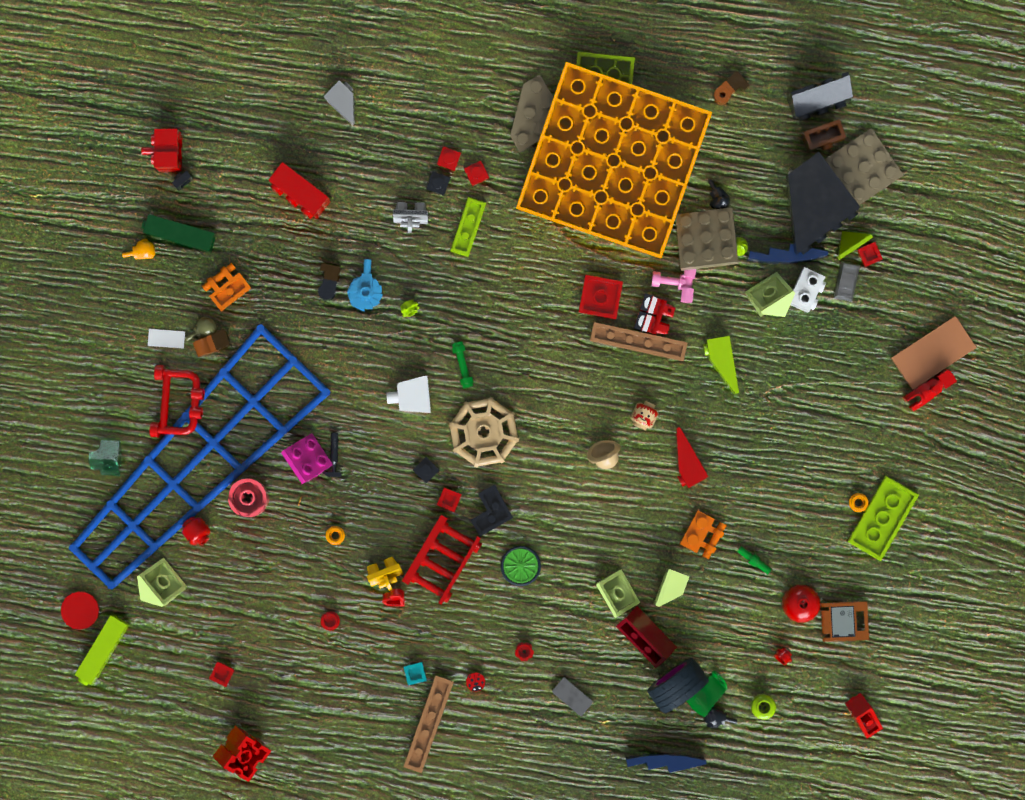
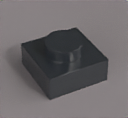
M181 171L174 177L172 184L179 191L190 183L193 177L188 171Z
M432 171L426 190L444 196L451 178Z
M427 457L413 469L426 484L440 471Z

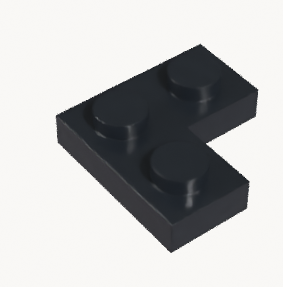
M495 484L478 493L487 511L471 519V522L479 536H482L511 520L513 516Z

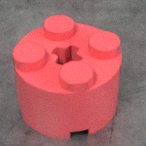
M241 479L235 482L230 488L228 495L230 508L234 513L243 517H255L261 514L269 502L266 487L254 479ZM246 493L248 495L252 494V502L244 501Z

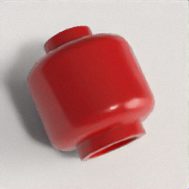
M191 517L183 523L182 534L191 545L199 544L201 546L209 540L210 528L202 518Z

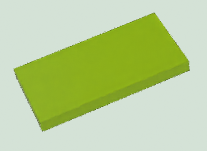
M884 476L847 542L881 561L919 494L888 476Z

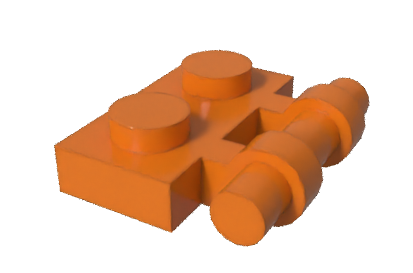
M232 263L226 267L223 266L218 274L214 277H209L207 282L202 285L206 292L211 288L214 289L215 292L209 297L221 312L251 289V286L240 273L234 277L231 275V272L236 269ZM226 277L228 282L219 287L217 283Z
M697 510L680 545L695 553L702 547L705 549L702 556L709 559L711 554L715 553L717 549L715 547L719 539L724 536L725 533L723 531L727 525L720 522L717 528H714L712 524L715 519ZM709 531L713 533L710 542L706 543L704 539Z

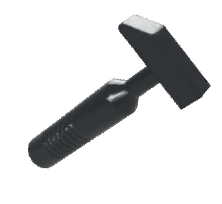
M331 433L330 461L333 465L332 472H323L327 477H342V472H336L338 433Z

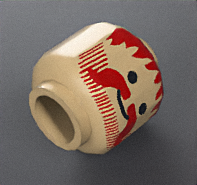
M645 401L644 404L637 403L630 416L633 421L632 424L645 431L647 428H652L659 415L658 411L654 409L656 405Z

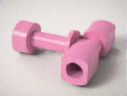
M696 269L685 270L684 275L680 274L679 278L661 276V272L653 271L651 286L659 287L660 284L676 285L678 290H682L680 302L692 303L694 293L692 282L696 276Z

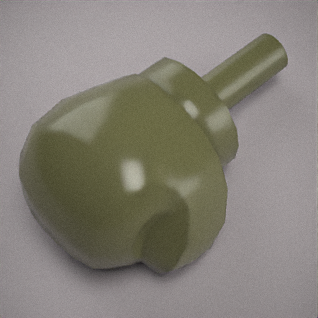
M202 317L197 321V326L194 327L195 332L185 338L187 341L195 337L199 339L205 338L217 332V325L213 319Z

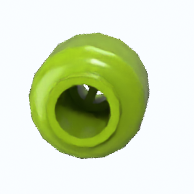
M759 694L752 699L750 709L755 717L766 720L774 715L776 703L770 696Z

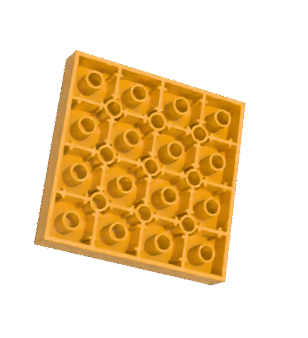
M566 62L516 209L662 258L712 112Z

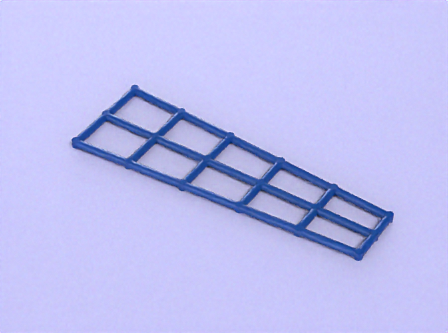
M263 325L257 326L205 387V396L203 400H199V406L223 378L248 402L214 437L197 422L195 431L208 443L174 478L154 460L174 437L172 434H165L69 546V550L109 589H114L180 530L186 520L200 512L330 395V390ZM262 334L288 361L253 396L229 371ZM295 366L320 393L283 425L259 401ZM191 405L172 427H182L186 422L190 423L189 410ZM254 407L278 431L240 464L219 442ZM214 448L235 470L203 499L197 502L179 483ZM150 466L167 485L132 520L116 503L145 469ZM174 490L192 508L154 541L139 524ZM112 510L127 526L92 561L79 547ZM134 531L149 547L111 580L98 566Z

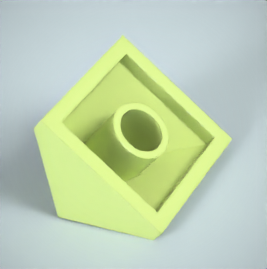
M775 272L745 291V294L760 317L765 314L785 317L795 292L778 272Z
M164 558L137 576L140 600L161 607L166 606L188 588Z
M667 568L654 605L660 607L683 595L689 576Z

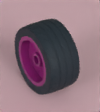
M690 658L665 673L648 688L647 692L656 706L663 713H668L698 693L709 680L699 664L693 658Z

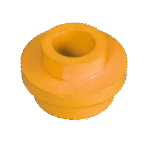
M855 493L849 499V506L855 512H862L868 507V499L862 493ZM857 499L862 501L861 506L855 505Z
M332 526L326 531V540L330 544L339 545L344 541L345 532L341 527ZM333 532H338V539L332 538Z

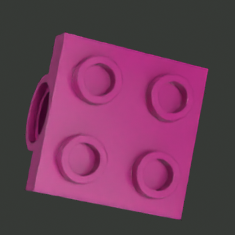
M312 433L281 452L301 484L312 480L333 465Z

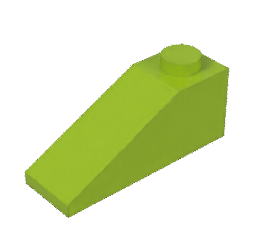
M730 336L707 339L706 344H703L704 355H708L709 361L732 393L738 394L739 389Z

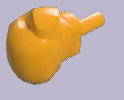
M142 239L137 242L136 246H133V251L122 253L123 258L134 256L136 260L152 259L155 256V246L148 239Z

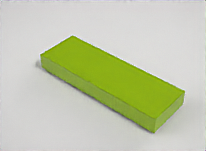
M468 197L450 252L469 258L486 202Z

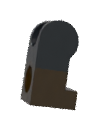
M321 263L320 271L324 273L322 285L318 289V294L323 300L330 301L336 295L341 267Z

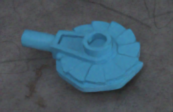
M364 259L362 275L352 280L347 291L351 305L364 312L365 309H373V307L377 306L383 296L381 285H379L376 279L372 278V260Z

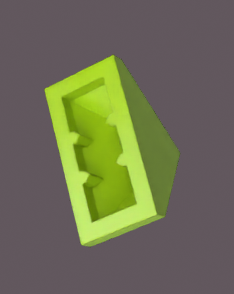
M842 231L837 254L838 260H841L871 240L873 236L865 233Z

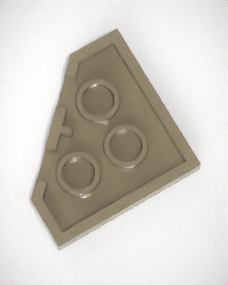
M540 75L524 83L510 134V138L519 153L539 142L554 98Z

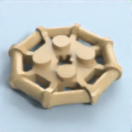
M494 397L471 402L465 401L462 408L448 425L452 436L453 452L462 456L476 468L483 465L504 463L505 458L520 439L516 430L515 413L495 401ZM487 407L485 413L474 414L472 409ZM491 407L505 417L499 420L490 413ZM467 412H469L471 418L466 425H459ZM506 420L510 436L503 433L502 423ZM481 427H485L486 430L490 431L486 438L478 434V431H481ZM458 429L464 430L466 441L462 444L460 443ZM502 439L509 440L499 453L496 448ZM469 445L477 451V456L475 457L466 451L464 447ZM493 450L496 456L480 458L481 452Z

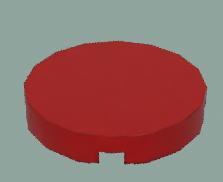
M78 591L71 593L64 599L61 605L62 619L66 625L73 629L82 630L89 628L99 618L100 607L98 602L88 592Z

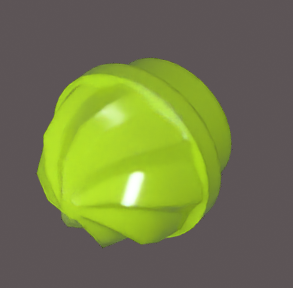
M736 237L738 256H742L748 250V243L744 238Z

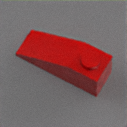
M678 427L675 429L679 473L677 478L682 487L686 485L687 488H690L709 476L682 429Z

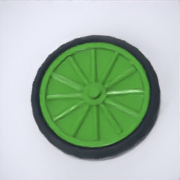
M514 546L503 555L500 566L501 572L509 583L515 586H526L534 582L539 576L541 561L538 554L530 547Z

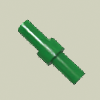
M742 546L737 550V553L746 558L753 567H758L767 575L772 570L755 553H750Z

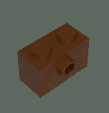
M840 119L805 131L801 135L807 153L821 148L822 151L831 149L833 144L841 142L846 138Z

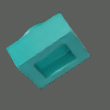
M423 662L404 666L408 685L427 681Z

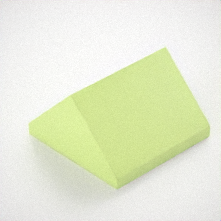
M622 569L596 583L597 588L615 618L640 603Z

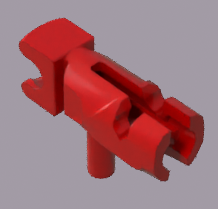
M944 369L935 375L936 379L931 378L902 397L904 401L908 402L914 397L920 396L919 402L909 406L912 412L931 401L942 392V388L947 389L957 382L950 369Z

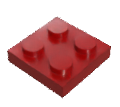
M585 275L578 313L616 320L623 281Z

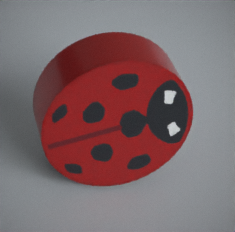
M473 672L467 677L466 685L473 692L481 691L485 686V678L481 673Z

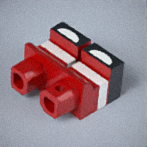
M645 293L634 329L653 335L657 333L667 335L670 325L660 321L662 315L673 318L676 308L667 304L666 300Z

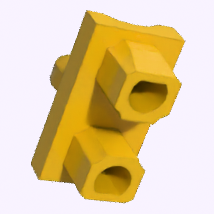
M393 557L384 560L386 568L383 570H379L377 564L367 566V579L371 587L378 584L380 589L387 586L389 591L393 589L391 584L398 582L396 577L404 574L399 563L397 564Z

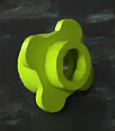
M414 300L404 302L400 306L401 313H403L402 316L411 317L415 315L420 308L417 306L418 303L414 302Z

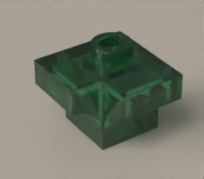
M101 440L98 450L89 452L90 469L100 470L101 475L120 476L121 442Z

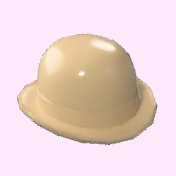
M611 440L599 441L589 448L587 459L601 469H610L619 460L618 452L621 446L619 443Z

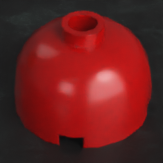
M795 585L784 593L782 609L790 620L797 623H806L818 615L820 598L812 587Z

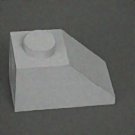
M339 80L326 93L324 99L353 126L355 124L354 94L352 93L354 89L347 82L342 83Z

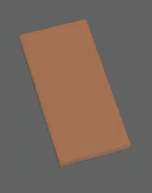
M954 316L891 359L911 390H913L977 347L957 317Z

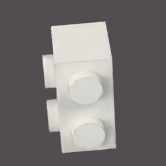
M804 267L793 288L795 295L790 305L806 313L810 312L811 309L814 310L818 303L816 296L818 292L822 293L826 282H824L825 276Z

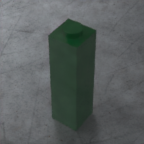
M148 214L147 218L143 219L141 229H144L143 233L208 253H212L217 236L213 232Z

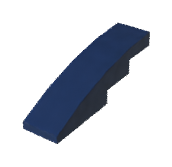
M790 244L788 251L771 247L768 249V254L750 251L747 261L774 264L807 262L826 257L828 251L812 248L804 255L801 252L796 255L794 245Z
M668 753L644 754L625 758L628 767L643 763L647 764L648 770L667 766L669 773L707 764L704 758Z

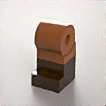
M736 71L715 90L714 101L719 105H725L737 90L740 89L744 92L750 85Z
M225 329L193 342L198 357L232 347Z

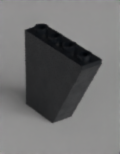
M820 152L786 176L793 245L796 255L800 252L804 255L812 249V243L817 241L819 244L827 238L826 233L832 229L835 232L843 226L841 223L843 220L848 218L850 221L858 215L857 210L861 207Z

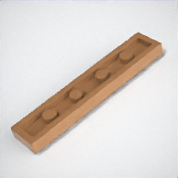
M596 322L593 324L590 338L591 342L682 362L684 361L688 343Z
M435 676L404 764L405 768L422 773L454 681Z

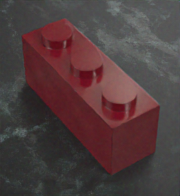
M638 606L632 609L616 626L655 668L667 660L677 648Z

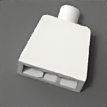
M428 376L397 383V392H387V404L399 403L400 411L431 413Z

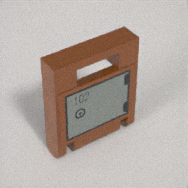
M867 601L821 603V607H829V610L821 611L822 634H830V637L823 638V642L869 640ZM856 611H864L865 630H857Z

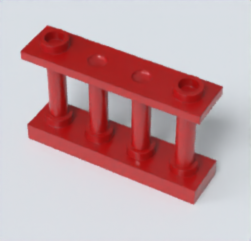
M443 515L439 517L402 580L407 585L410 582H416L441 597L438 602L441 605L443 602L447 603L453 594L450 592L452 586L473 552L477 553L482 545L479 542L480 537L477 536L474 541L448 526V518ZM445 532L469 546L470 550L464 558L439 543V540L436 539L439 533L444 534ZM430 548L438 550L461 564L457 572L454 574L430 560L429 556H427ZM420 565L423 567L427 566L449 579L451 582L447 589L443 590L419 576L420 573L417 570Z

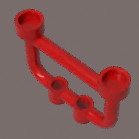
M156 365L154 378L155 380H163L160 422H151L150 436L159 438L161 434L188 435L195 430L198 419L203 418V408L199 407V400L204 399L205 390L200 388V379L193 371L166 369L165 365ZM171 377L190 378L193 382L191 407L189 410L190 423L184 428L167 427Z

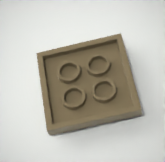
M872 128L825 159L859 205L904 176Z
M733 208L676 215L681 271L739 264Z

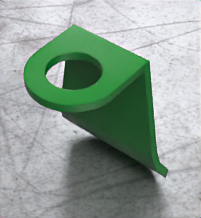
M714 670L712 675L708 677L709 682L698 693L687 700L690 707L703 717H706L711 708L727 690V683Z

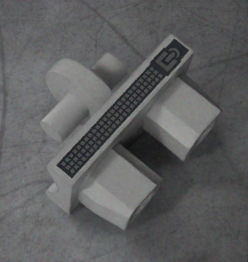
M397 202L396 209H393V223H401L400 227H408V233H412V227L420 228V224H428V211L426 210L425 203L417 202L415 203V210H407V203Z

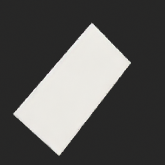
M149 329L148 346L184 349L185 331Z

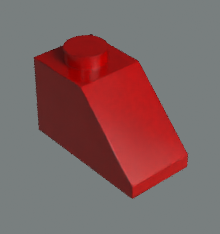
M861 693L845 702L847 709L867 739L883 729L874 710Z

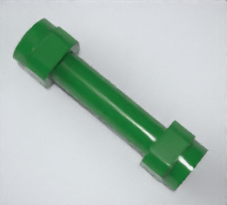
M463 341L453 343L452 351L453 354L456 353L462 376V379H460L462 388L473 387V377L469 376L463 352L466 351Z

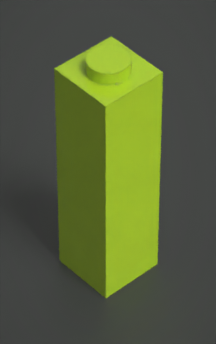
M110 615L75 673L80 683L88 686V684L93 685L129 627V623L115 615Z

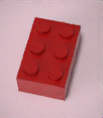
M283 162L268 180L271 183L270 187L279 196L284 194L287 202L295 208L300 206L302 213L309 219H312V217L318 219L331 202L328 196Z

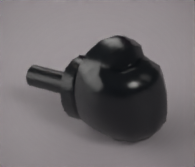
M709 179L708 183L713 190L710 193L712 197L710 202L711 208H727L731 201L729 195L722 187H716L712 179Z
M712 707L706 717H703L709 728H718L720 725H724L725 721L737 724V719L727 717V712Z

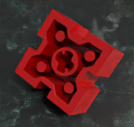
M154 129V134H151V145L154 147H142L141 154L151 155V164L159 172H181L182 133L178 129Z
M235 725L226 737V745L221 744L212 757L224 769L232 773L235 772L240 778L249 782L258 770L256 765L259 762L263 763L271 753V750L260 739L251 734L249 735L246 731Z

